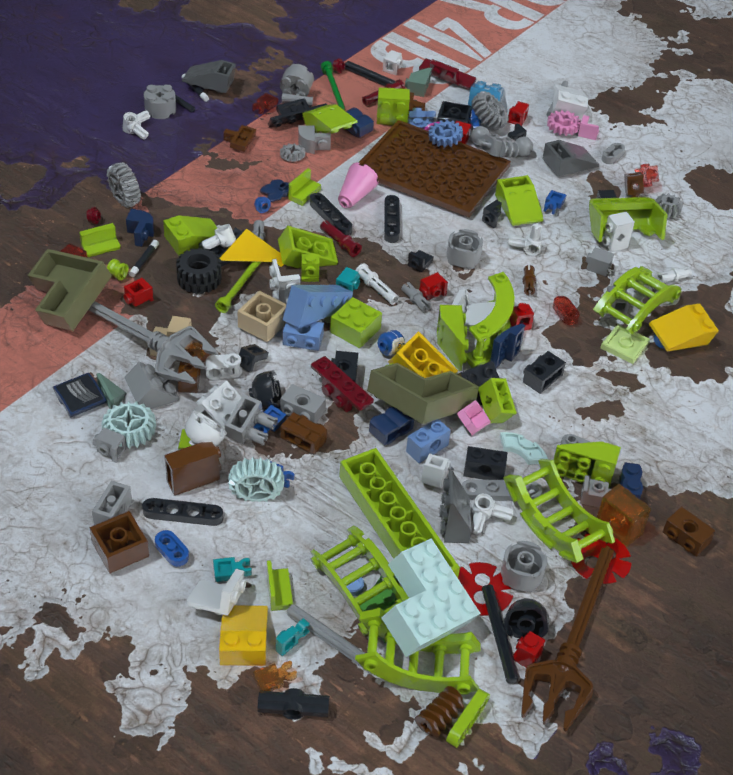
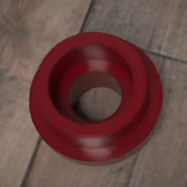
M341 58L333 61L334 72L342 73L345 69V63Z
M96 207L87 210L88 222L98 224L99 220H101V212Z

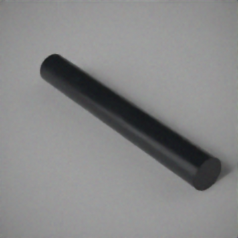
M175 95L176 103L190 112H194V106Z

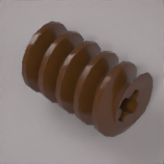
M447 686L444 691L438 694V697L432 700V703L426 706V709H423L415 717L418 727L433 737H439L440 731H445L446 725H451L453 723L452 719H457L459 717L458 713L464 711L465 708L462 704L463 698L456 688Z

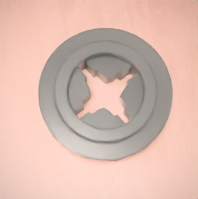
M288 143V145H283L280 149V156L286 161H300L305 157V148L295 143Z

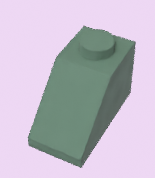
M432 68L411 73L409 79L406 78L405 87L410 89V92H413L415 96L424 97L431 80Z

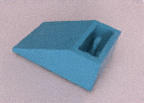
M477 81L470 88L468 105L472 106L471 101L481 91L489 92L501 102L504 88L501 87V84L492 83V85H486L484 81Z

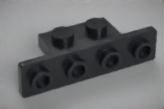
M305 98L279 104L276 106L278 116L271 117L268 126L269 128H276L282 124H292L297 120H304V112L327 104L309 107Z

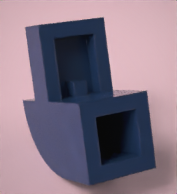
M131 209L126 218L127 233L134 234L135 246L142 247L144 241H147L148 236L154 237L153 217L148 212Z

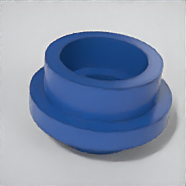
M258 197L254 203L256 211L259 213L267 212L271 206L270 200L267 197Z

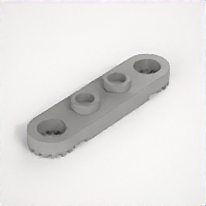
M468 479L462 483L464 490L471 500L475 499L479 494H488L495 501L513 502L504 480ZM532 482L526 485L527 490L532 488V490L534 489L537 492L535 494L529 493L531 499L542 495V487L539 483ZM472 486V488L474 487L476 491L470 492L466 488H470Z

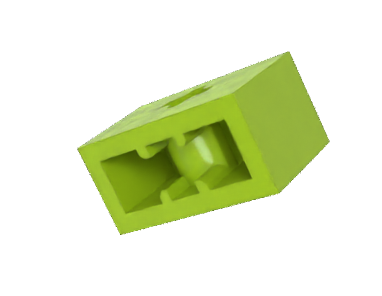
M490 378L479 387L478 392L482 405L491 423H504L517 414L506 378Z

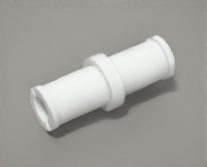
M689 266L679 269L671 268L669 271L657 273V279L661 282H676L681 278L691 277L692 271Z

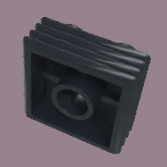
M443 101L437 116V122L448 120L449 122L454 121V124H456V121L469 124L472 106Z

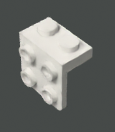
M273 259L272 266H269L270 276H272V279H269L270 289L274 290L273 298L287 304L291 286L300 285L299 274L281 276L277 261Z
M465 289L459 290L452 305H462V311L466 313V323L464 326H467L468 329L484 320L493 310L495 302L472 304Z
M227 380L220 387L216 384L208 391L210 395L208 397L203 395L195 402L198 406L192 410L196 411L197 414L205 410L220 428L224 430L225 423L241 399V396Z
M236 569L226 585L200 580L187 598L186 604L195 609H203L218 615L228 616L245 590L246 580H243L244 571Z

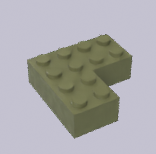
M50 249L45 251L27 275L37 290L48 292L35 309L44 324L74 331L112 277L103 261Z
M399 363L371 370L367 391L373 394L374 397L387 402L389 406L395 407L402 411L403 414L414 418L418 423L426 424L453 415L474 402L477 398L479 386L452 371L424 378Z

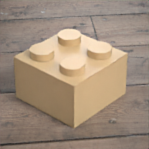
M258 291L237 311L238 327L268 342L285 326L286 322L283 321V316L287 304Z

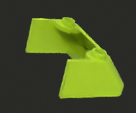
M632 197L589 200L591 232L598 242H602L608 216L627 212L635 222L633 230L639 229L643 235L652 236L656 234L661 240L665 239L668 214L654 199Z

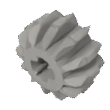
M669 193L657 197L656 202L668 214L667 220L679 217L683 207V202L680 201L679 197Z

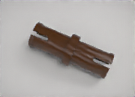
M528 265L524 267L522 282L526 295H529V290L531 295L535 293L536 276L535 268L530 265V270H528Z

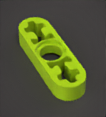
M480 688L477 690L450 730L446 739L447 743L456 748L459 747L485 708L490 698L489 693Z

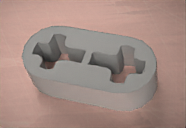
M621 143L611 144L603 151L602 162L614 164L624 155L625 146Z

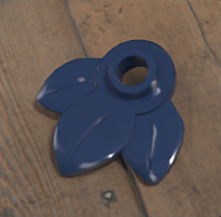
M279 179L272 180L270 184H266L260 189V193L268 194L267 198L270 202L280 200L282 197L289 196V183Z

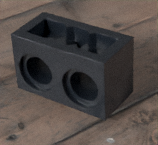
M547 351L545 354L538 356L531 365L529 364L525 367L523 383L541 394L563 376L566 362L550 351Z

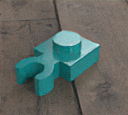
M235 557L213 559L215 582L228 581L236 569L243 570L244 576L252 575V568H244L245 566H250V558H243L239 562H235Z
M303 618L295 627L292 625L287 630L281 631L276 637V652L283 656L297 645L298 640L310 632L307 628L310 626V623Z

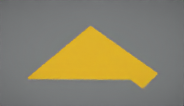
M248 229L220 257L221 261L272 262L273 259H276L280 267L284 265L281 253Z

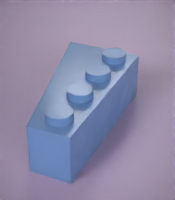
M292 285L283 321L300 328L332 316L352 298L353 292L339 285Z

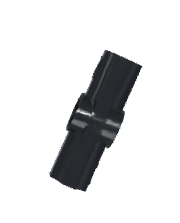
M290 688L285 692L259 691L257 712L282 714L285 718L297 720L303 716L328 718L330 696L305 694L304 691L297 688Z

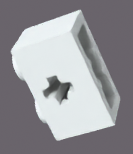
M627 212L608 216L602 242L610 252L626 249L629 246L635 222Z

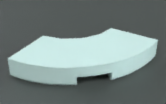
M500 432L503 450L520 455L525 459L527 465L539 464L538 460L548 459L544 450L536 442L533 443L520 434Z

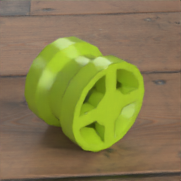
M112 259L108 263L107 269L112 276L121 281L127 276L129 266L125 263H120L117 259Z

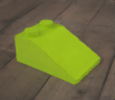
M179 215L163 220L164 237L178 256L184 254L185 251H190V249H198L199 243L214 236L217 229L214 222L209 218Z
M287 225L278 239L282 263L287 266L301 268V254H319V266L338 264L333 239Z

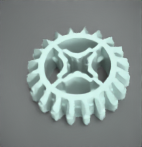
M128 401L127 404L121 402L119 406L113 405L112 409H107V414H104L101 424L102 429L107 428L124 435L128 449L131 446L138 448L139 444L145 445L146 440L151 441V437L156 429L155 415L150 410V407L146 408L145 404L139 405L137 401L134 404Z
M252 457L251 460L244 458L243 462L237 461V464L232 466L228 477L229 489L232 490V494L237 495V498H244L245 501L267 502L268 499H275L276 496H279L284 487V475L281 467L277 466L276 462L270 463L269 459L262 460L261 457L259 459Z

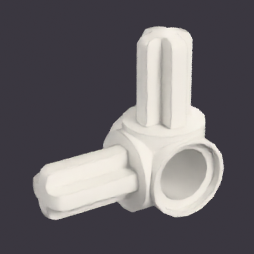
M143 111L137 115L132 112L125 113L123 116V131L128 134L135 133L145 140L149 133L141 127V123L150 118L149 112Z
M539 223L533 224L531 233L526 238L510 236L508 244L524 248L526 254L530 256L538 255L542 244V237L540 236L542 226Z
M230 224L217 225L215 235L202 241L203 248L210 250L218 245L222 247L231 246L236 241Z
M479 494L475 498L471 512L473 516L471 532L475 535L481 534L485 520H488L491 516L510 521L513 509L495 504V500L488 494ZM479 505H484L487 508H481Z

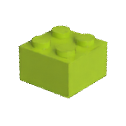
M379 87L376 124L394 125L398 120L408 123L410 89Z
M352 297L331 316L330 333L361 348L381 329L382 312Z

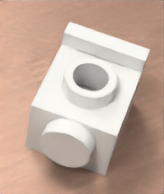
M391 50L383 58V71L397 75V70L401 68L403 63L402 53Z

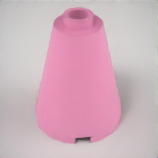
M356 162L349 167L338 196L339 204L342 207L351 208L378 185V176L369 166L359 165L360 163Z

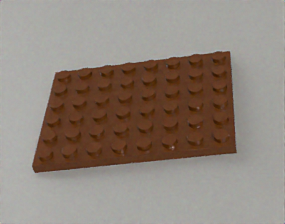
M400 120L358 162L360 163L359 165H367L375 171L379 184L468 218L511 165L510 160L492 156L488 152L458 142L457 145L453 143L452 147L446 145V147L440 145L438 147L437 143L432 144V141L429 140L428 130Z

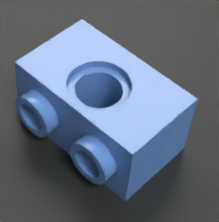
M316 321L298 328L286 322L283 330V345L319 351L323 339L324 323Z
M439 419L434 420L408 436L406 452L418 463H421L427 459L429 454L434 455L449 445L451 430Z

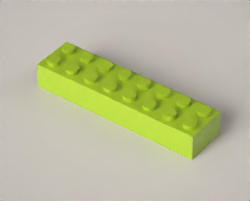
M377 448L340 461V479L393 559L402 551L432 538L458 578L459 565Z

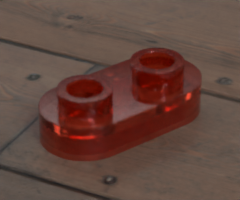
M565 296L555 297L552 307L562 322L567 325L578 323L580 313L571 300Z

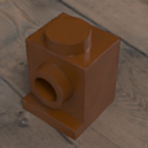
M641 172L624 174L625 193L630 195L631 198L640 197V194L644 193V174ZM638 184V187L633 189V185Z

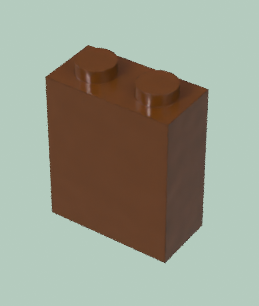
M201 442L164 455L166 481L174 496L220 480L222 467L219 458H221V452L218 446H214L213 442Z

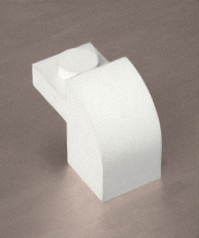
M429 454L423 467L421 482L442 488L451 461L447 458Z

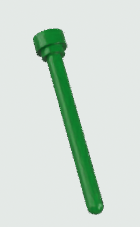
M325 61L321 64V70L328 77L338 106L344 110L345 106L332 74L333 65L330 61Z

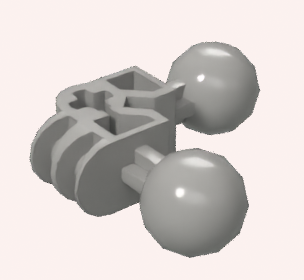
M483 126L476 127L471 133L473 143L483 146L482 149L492 156L516 157L518 155L525 157L533 150V143L528 137H519L516 141L510 137L500 138L498 134H490L489 130Z

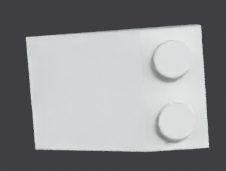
M554 84L553 113L555 114V111L561 112V110L564 112L569 111L570 113H575L574 116H579V119L582 121L583 115H585L588 108V97L585 93Z

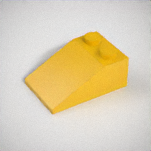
M700 303L686 305L649 323L667 352L708 345L719 331Z
M419 331L388 361L389 364L399 363L424 378L449 371L455 374L458 372Z
M234 605L228 616L222 615L219 644L220 665L266 666L268 606Z

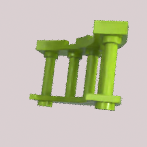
M640 266V268L634 267L613 283L615 287L611 292L606 291L593 310L601 317L608 313L627 324L626 330L633 335L634 332L640 329L643 320L656 307L664 302L673 303L674 300H677L682 293V288L675 284L666 285L652 277V271L644 266ZM644 284H647L648 286L654 288L658 292L654 293L653 291L644 287ZM633 288L650 299L644 304L625 293V291ZM621 298L640 309V311L631 319L614 309L612 304Z
M504 272L488 276V280L495 292L494 300L489 302H495V306L484 320L469 327V331L477 339L476 349L466 353V362L471 368L490 362L494 339L510 328L509 319L513 312L515 296L512 284Z
M538 460L541 469L523 478L522 476L511 474L503 477L513 502L517 501L523 511L520 515L526 524L548 548L554 547L558 550L561 557L578 563L583 560L582 548L599 539L608 543L615 542L610 523L594 517L578 504L562 482L553 460ZM545 477L551 490L531 499L526 485ZM555 497L563 509L545 518L537 506ZM569 515L578 523V525L563 533L551 525ZM584 530L590 534L579 541L571 538Z
M354 525L347 529L349 533L348 539L323 554L314 549L310 551L313 556L310 559L314 567L323 571L334 583L358 620L360 612H362L359 606L386 589L392 590L397 600L394 605L384 610L385 613L395 605L409 599L403 587L394 579L393 576L395 575L390 569L387 559L370 538L364 539L362 537L364 535L363 531ZM351 546L354 548L349 552L345 553L344 555L340 556L339 558L335 559L334 561L330 563L327 562L328 560L345 551L346 549L350 548ZM359 555H366L369 558L367 564L342 579L335 572L337 568ZM372 570H378L383 576L382 582L354 598L346 586ZM359 620L360 623L357 625L364 636H369V629Z
M381 608L360 612L359 620L369 629L367 653L355 655V660L365 670L390 683L418 691L440 693L447 686H452L461 695H467L479 689V686L469 675L470 654L479 652L481 643L472 632L449 634L419 650L435 654L434 676L422 675L417 673L419 651L409 656L408 671L394 665L397 642L381 618L386 613ZM378 636L384 638L387 642L385 659L377 652ZM445 654H461L460 677H443Z

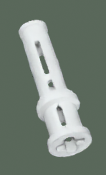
M366 263L357 267L355 271L359 272L360 278L364 280L367 286H372L391 305L398 302L399 296L379 279L378 274L372 272Z

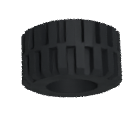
M202 248L190 249V251L180 254L176 261L178 284L182 289H186L187 292L204 294V292H211L212 289L215 290L220 285L222 280L221 259L218 255H215V252Z

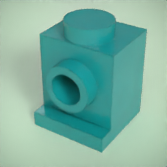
M346 267L337 277L336 285L353 292L360 284V280H358L360 278L359 272Z

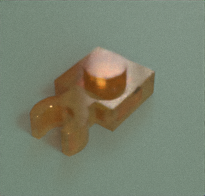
M286 661L278 669L274 663L253 671V676L260 691H274L284 687L283 680H295L297 678V671L287 672L288 669L292 668V661Z

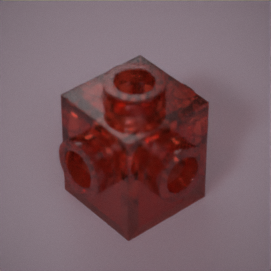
M642 164L640 168L635 169V172L644 174V188L652 187V183L659 182L658 165Z

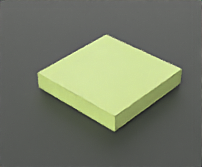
M617 324L601 344V349L633 364L648 346L650 339L637 332L631 335L626 330V327Z

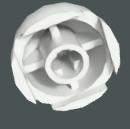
M193 411L189 416L185 426V432L191 439L189 441L191 445L201 442H213L214 446H218L227 434L223 428L220 431L217 429L215 421L200 412L197 414L196 411Z

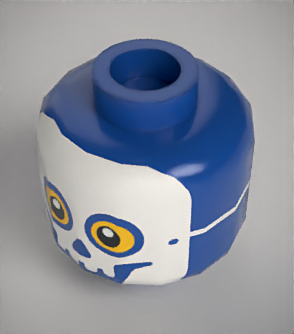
M397 330L384 332L378 337V348L385 356L395 355L405 345L404 336Z

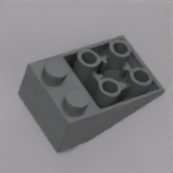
M219 60L191 66L183 77L182 82L201 86L204 89H213L219 93H227L234 80L236 64Z
M562 140L545 143L542 159L558 177L599 167V163L583 146Z
M449 470L448 479L444 478L443 491L446 492H442L441 504L444 505H440L439 516L442 517L440 534H444V543L469 544L471 536L470 497L454 472Z

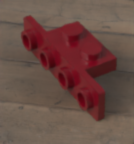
M425 58L419 66V70L432 68V76L468 90L477 80L474 76L434 59Z
M326 356L311 363V368L322 377L321 389L323 394L333 400L336 406L343 409L346 413L352 410V405L361 411L374 403V399Z

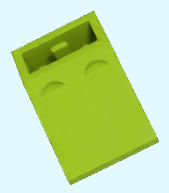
M337 104L325 105L303 113L305 125L314 126L315 133H337L340 128L348 129L352 127V124L358 123L355 118Z
M528 175L497 180L495 196L498 201L502 202L501 207L512 226L542 222L544 220L534 184Z
M440 305L436 330L437 344L455 367L462 371L463 363H466L465 350H468L469 345L468 339H465L467 337V326H464L466 323V313H463L462 305Z
M602 441L557 445L553 461L561 477L583 483L586 475L589 476V479L608 482L609 488L621 447Z

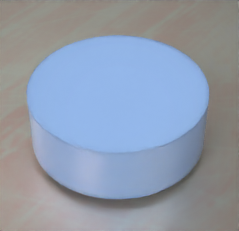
M362 577L346 586L352 596H358L363 592L364 580Z

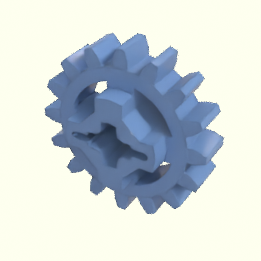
M440 120L439 124L434 123V126H430L429 140L432 141V144L437 143L438 147L440 145L452 147L453 143L457 145L458 141L462 140L463 130L459 123L454 124V121L449 122L446 120L443 122Z

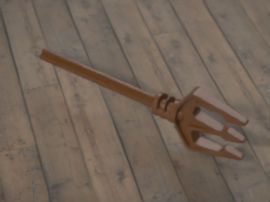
M609 546L601 549L568 640L560 645V651L557 653L556 659L533 663L526 667L521 710L522 718H525L533 707V700L530 698V694L536 680L550 682L549 699L543 706V725L554 714V705L565 689L571 688L579 693L574 708L565 711L563 728L565 732L591 699L593 684L576 665L582 654L579 648L614 553V550H610Z

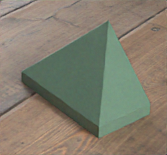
M97 373V384L106 398L109 409H112L113 405L119 406L126 392L101 373Z

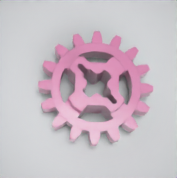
M555 111V114L551 113L548 116L547 126L549 130H554L553 133L564 134L565 136L567 134L573 135V133H578L581 119H579V116H574L575 113H570L569 111Z

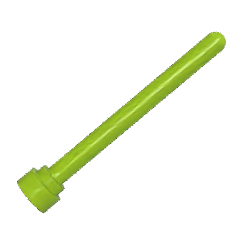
M252 262L228 294L218 299L215 307L219 312H228L231 308V300L261 262Z

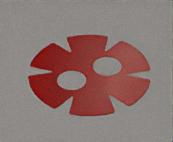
M615 537L614 543L607 544L599 539L581 549L583 560L578 563L571 561V564L581 576L588 579L592 575L594 568H590L585 564L586 557L594 556L598 559L601 549L609 546L616 553V557L611 559L602 583L609 584L616 582L612 571L621 578H624L629 573L632 563L620 559L630 557L631 555L626 546Z
M484 562L469 563L472 574L464 567H460L458 580L481 613L480 615L488 616V611L485 603L480 604L474 599V594L482 591L483 587L475 582L477 574L483 573L489 577V584L494 587L499 609L503 611L509 606L513 595L501 590L513 588L503 583L501 572L493 576L497 568L495 565Z

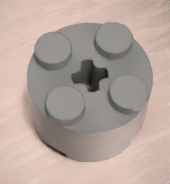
M292 64L290 67H287L280 81L282 94L308 96L314 82L312 72L310 73L307 70L308 68L301 64Z
M171 85L147 86V90L144 92L145 111H148L152 118L166 119L169 118L170 114H175L176 99Z
M460 229L455 234L452 232L449 236L447 247L448 263L452 266L456 265L458 267H466L467 269L475 268V265L481 259L482 237L480 239L477 232L469 229Z
M518 541L517 544L507 547L501 567L503 583L506 586L519 591L534 592L543 581L547 566V556L541 551V547L530 541Z

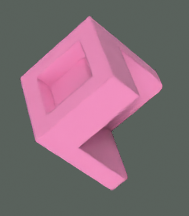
M583 115L578 136L596 140L599 126L588 124L590 116Z
M476 400L457 412V415L471 435L491 423Z

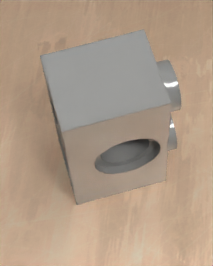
M292 384L280 398V411L287 416H290L293 412L298 415H304L308 420L317 423L326 411V398Z
M111 480L92 510L94 525L127 512L132 504L131 486Z

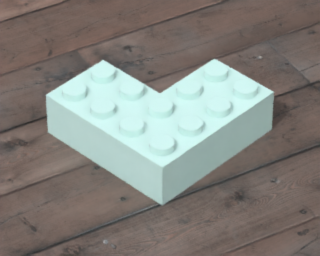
M432 538L402 551L388 564L409 599L395 605L381 618L405 657L459 630L481 614Z

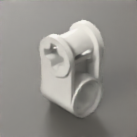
M235 353L208 356L205 360V366L207 367L206 377L210 380L240 377L242 375V368L240 367L241 357Z

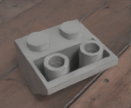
M138 362L124 377L135 401L139 405L145 404L146 407L153 409L180 399L176 392V387L171 383L170 379L162 378L150 364L146 365Z

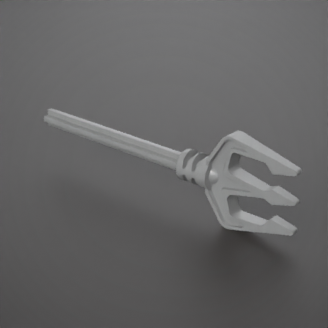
M95 301L88 309L146 341L149 348L158 352L155 371L162 378L191 384L196 383L186 371L178 374L170 369L176 360L191 363L194 368L207 369L198 357H192L185 350V347L193 340L203 345L205 353L218 355V352L192 326H188L169 337L159 331L151 332Z

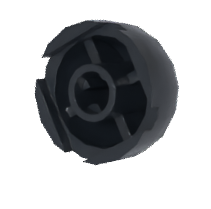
M274 370L258 374L252 381V388H249V396L261 401L262 408L266 410L270 405L280 408L278 400L282 397L279 380L275 381L273 377L277 375Z
M530 598L520 599L509 607L505 615L504 627L510 637L513 635L515 638H524L529 631L544 637L549 629V614L539 601Z

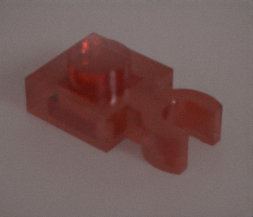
M265 93L257 99V103L252 105V111L259 109V114H262L264 109L270 110L277 105L278 98Z

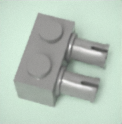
M243 394L225 423L226 437L242 444L247 439H250L263 446L268 439V434L253 427L259 423L273 430L278 418L264 413L261 401Z

